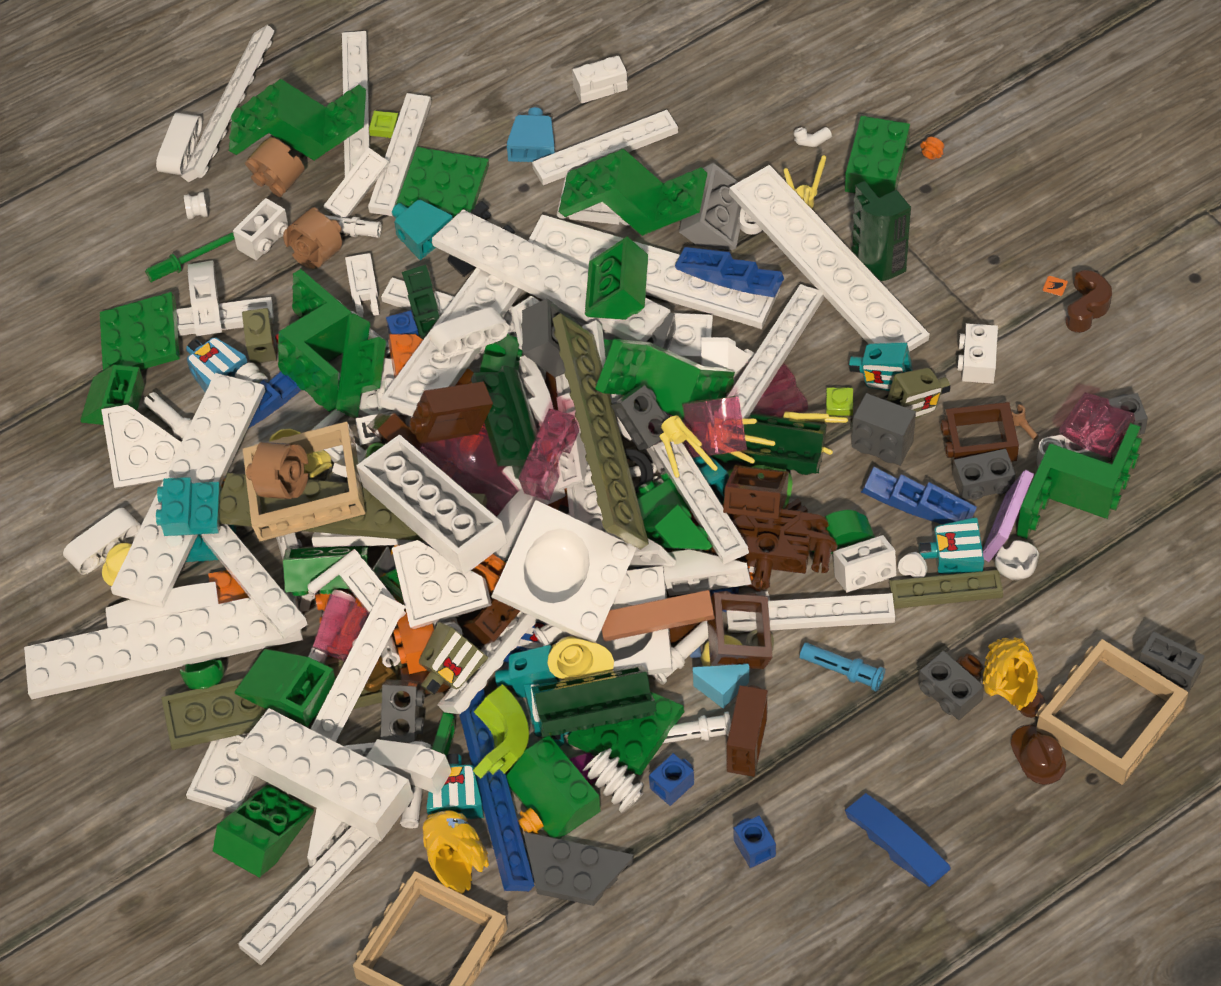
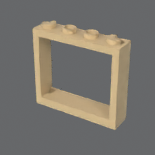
M348 422L309 430L305 433L282 437L270 442L300 445L306 454L343 445L349 492L262 514L260 497L255 492L252 481L246 476L251 524L259 541L366 514L361 479L356 466L358 465L355 438ZM258 444L243 448L245 473L247 466L252 463Z
M1101 639L1096 647L1090 646L1083 657V663L1072 668L1067 678L1069 680L1064 685L1059 684L1052 694L1053 699L1049 704L1044 703L1036 714L1038 717L1036 730L1043 735L1053 737L1063 748L1123 785L1183 710L1189 692ZM1100 660L1166 701L1165 705L1122 759L1054 717Z
M414 871L410 879L405 884L402 883L399 889V896L395 902H391L384 912V919L379 927L375 926L372 929L368 938V944L364 950H359L356 954L357 959L353 964L356 979L370 986H403L372 969L420 894L485 927L449 986H472L508 929L506 916Z

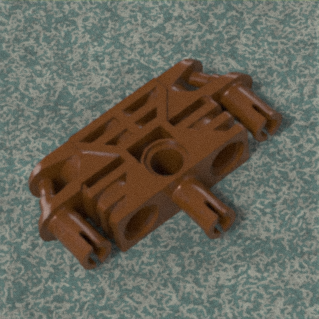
M782 509L779 519L727 513L748 546L749 551L748 554L735 560L747 563L749 567H755L752 585L755 588L760 589L761 579L763 582L762 590L770 587L772 570L805 574L810 550L814 551L813 563L811 565L812 570L819 573L820 563H822L821 573L829 571L831 552L837 550L838 546L836 541L829 535V532L826 531L829 524L825 517ZM713 546L709 550H702L703 553L710 554L711 550L713 552L712 555L718 556Z

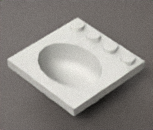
M535 500L491 597L582 640L595 643L637 547Z
M663 566L628 570L614 599L615 603L612 604L610 610L667 599ZM601 629L595 643L606 647L610 651L614 660L613 670L643 665L647 675L673 672L669 629L606 642L603 639Z

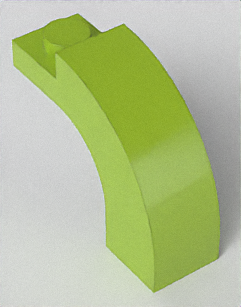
M502 684L489 694L474 711L489 728L494 738V749L473 770L480 779L489 772L494 775L501 770L505 774L524 753L529 740L528 722L524 711L516 698Z

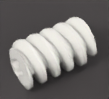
M609 748L599 753L583 771L590 769L588 773L590 780L598 777L595 784L598 788L606 785L603 794L605 796L614 794L611 802L614 805L622 802L619 811L623 813L643 795L640 792L643 783L632 784L636 775L633 773L625 776L624 774L628 768L627 765L617 768L616 766L620 758L615 757L610 760L609 756L612 749Z

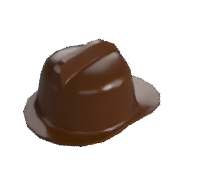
M1027 725L1017 729L1012 735L1011 747L1026 776L1033 782L1042 785L1053 784L1060 780L1065 773L1066 761L1059 742L1051 736L1038 732L1036 725Z

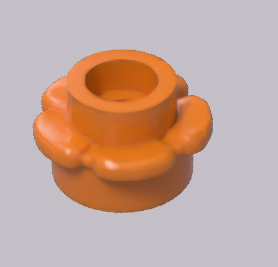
M927 137L925 141L921 142L922 154L926 158L931 160L941 158L944 149L942 141L935 137Z

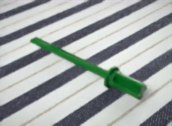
M232 232L179 258H176L174 254H170V258L146 269L145 273L150 282L173 272L180 273L182 271L180 265L235 239Z

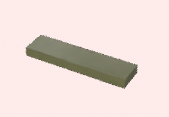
M998 570L889 581L894 609L1003 598V588Z

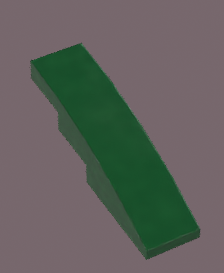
M427 265L402 272L418 334L423 340L442 315Z

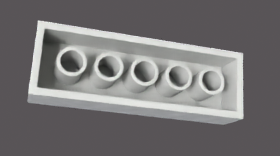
M398 435L356 465L363 487L463 575L507 544L502 521L401 435Z
M270 708L235 750L243 770L379 841L383 840L414 798L410 782L407 778Z

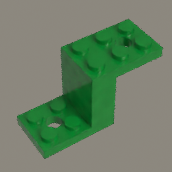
M279 79L257 96H253L243 106L233 111L231 115L229 151L238 155L270 133L315 161L364 128L366 89L361 85H357L325 107L284 80Z
M621 149L568 172L558 212L567 217L603 202L643 236L700 213L708 173L700 167L662 183L625 149Z
M300 269L293 273L292 309L297 316L302 318L279 331L278 368L284 375H288L296 382V385L301 390H305L313 397L318 405H322L328 412L336 409L339 372L328 362L344 351L348 315L352 314V312Z
M614 339L595 390L604 394L625 395L636 387L646 385L655 394L656 403L662 411L673 416L677 415L681 420L717 421V412L725 401L727 393L733 387L735 372L727 368L702 366L651 342Z
M1130 423L1113 464L1050 443L1021 505L1017 536L1027 539L1031 530H1037L1041 519L1039 513L1041 509L1045 510L1050 499L1108 519L1111 510L1116 511L1122 497L1120 493L1122 489L1126 490L1131 476L1129 474L1131 468L1135 469L1140 456L1138 452L1143 441L1142 438H1139L1141 427Z

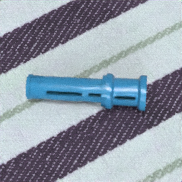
M808 642L804 643L800 652V659L846 675L850 682L855 683L857 681L870 686L873 691H878L884 679V667L876 668L865 664L863 659L860 658L851 660L811 645Z

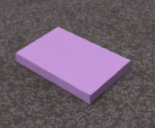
M1027 470L1023 471L1005 494L982 550L984 560L990 562L1007 541L1034 476L1033 473Z

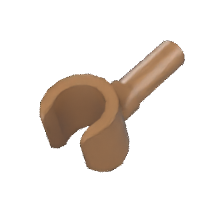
M1017 405L1018 414L1012 412L1014 425L1024 428L1029 436L1036 440L1039 436L1027 422L1024 406Z

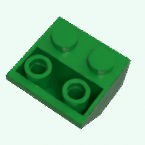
M112 365L94 376L80 419L81 423L104 425L101 409L129 405L137 411L145 386L140 368Z
M658 505L643 519L647 538L662 548L709 550L712 547V544L707 540L708 535L706 531L692 522L690 512L682 505Z

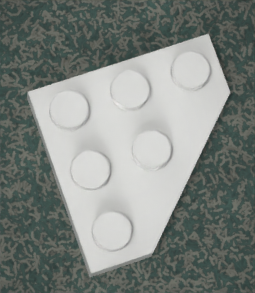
M129 405L101 409L114 488L163 481L181 442Z
M418 540L392 548L410 628H420L492 605L486 579L470 570L463 575L436 550Z

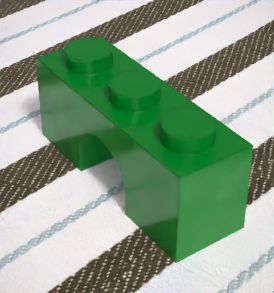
M507 334L504 339L486 345L479 372H499L502 366H509L518 371L523 351L519 349L517 337Z

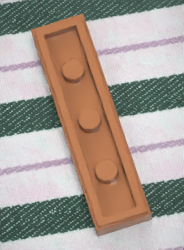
M706 590L609 610L602 627L603 639L606 642L713 620L715 616L710 591Z

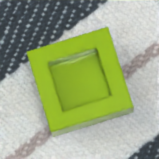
M374 111L369 127L370 136L392 138L399 117L398 113Z
M827 388L826 414L853 416V388Z

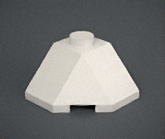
M706 337L701 340L702 366L727 368L734 371V387L755 353L749 349L741 350L736 347V342L728 337Z

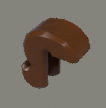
M1090 270L1076 272L1074 286L1083 296L1067 307L1069 316L1066 317V326L1069 330L1076 333L1085 332L1090 329L1092 320L1104 316L1111 304V285L1102 275Z

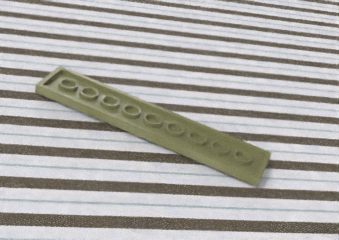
M560 313L553 318L554 335L559 343V355L564 363V374L570 387L569 394L576 410L575 418L579 422L580 438L586 450L585 458L590 466L591 481L595 486L597 494L596 501L601 509L602 525L608 533L618 536L627 544L630 543L641 550L649 542L615 413L610 406L612 404L610 394H604L595 390L603 369L595 337L592 333Z
M227 474L221 491L219 524L252 527L245 474ZM308 480L303 493L298 498L278 499L260 497L262 514L343 494L349 492L348 483ZM363 485L362 491L366 514L302 530L425 542L367 491ZM469 493L486 508L487 498L485 494Z
M395 644L397 651L399 647H402V644ZM348 655L324 661V665L333 669L335 680ZM390 659V668L396 674V680H402L400 668L407 667V664L399 662L398 665L394 666L392 659ZM243 679L217 684L205 689H195L161 697L172 750L250 733L267 710L235 694V690ZM363 688L353 709L382 703V688L375 692H369ZM403 691L397 692L398 699L404 698Z

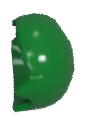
M215 659L192 665L186 664L185 671L180 669L184 683L191 690L205 689L217 685L221 682L225 673L222 661Z

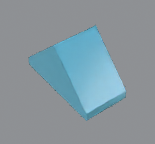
M749 664L693 667V686L723 709L738 694L739 686H746L749 683Z

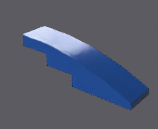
M684 247L675 264L677 270L725 288L774 298L784 280L781 271L758 269L756 262L733 259L730 252Z
M280 372L268 383L265 380L259 383L264 385L265 393L248 429L279 409L301 391L296 382L288 375Z
M875 467L870 471L861 493L889 506L942 525L970 519L977 508L930 482L923 486L902 474L897 479Z
M867 793L845 810L847 818L866 830L869 839L886 850L891 861L927 886L933 885L951 869L950 865L917 833Z

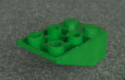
M264 649L235 690V694L266 710L270 708L308 728L321 709L335 682L334 671L332 668L310 657Z
M266 785L217 825L213 852L260 878L279 861L309 820L314 810L277 789Z

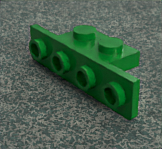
M352 313L348 315L336 409L355 419L358 418L361 394L380 389L386 340L381 337L368 340L370 322Z

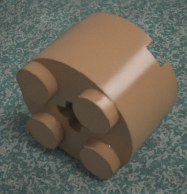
M272 137L266 138L245 162L247 168L253 173L251 179L258 186L262 187L264 184L269 186L272 193L278 197H281L292 186L305 168L297 155L293 159L288 153L291 149L287 145Z
M315 207L301 215L283 233L286 247L291 246L294 250L292 256L301 265L309 269H314L316 266L319 268L342 247L340 236L342 229L339 223L335 220H330Z
M260 442L257 445L252 463L246 469V476L252 481L253 488L258 496L278 499L298 498L303 493L308 481V473H304V464H308L306 452L300 445Z

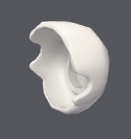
M1016 540L1012 542L1008 549H1004L1003 546L999 549L995 557V566L1004 577L1011 580H1022L1034 573L1038 564L1039 552L1032 544Z

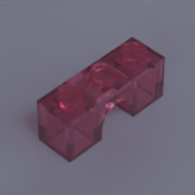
M549 408L519 476V482L524 494L550 501L559 480L558 463L562 452L570 454L580 431L574 415Z

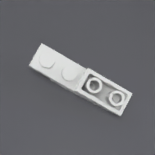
M212 260L188 264L189 290L196 336L222 332L214 262Z

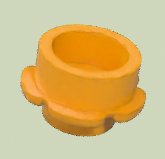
M531 808L525 812L520 811L521 818L518 820V823L527 833L533 832V834L538 835V830L544 827L538 815Z

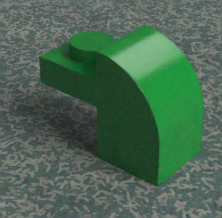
M841 510L825 516L829 524L826 531L836 541L837 550L841 547L845 548L875 538L866 515L857 511Z

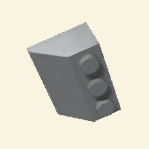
M712 163L703 168L708 174L700 213L682 219L679 233L697 246L734 250L736 249L740 232L739 217L741 206L729 195V188L737 184L738 181L715 163Z

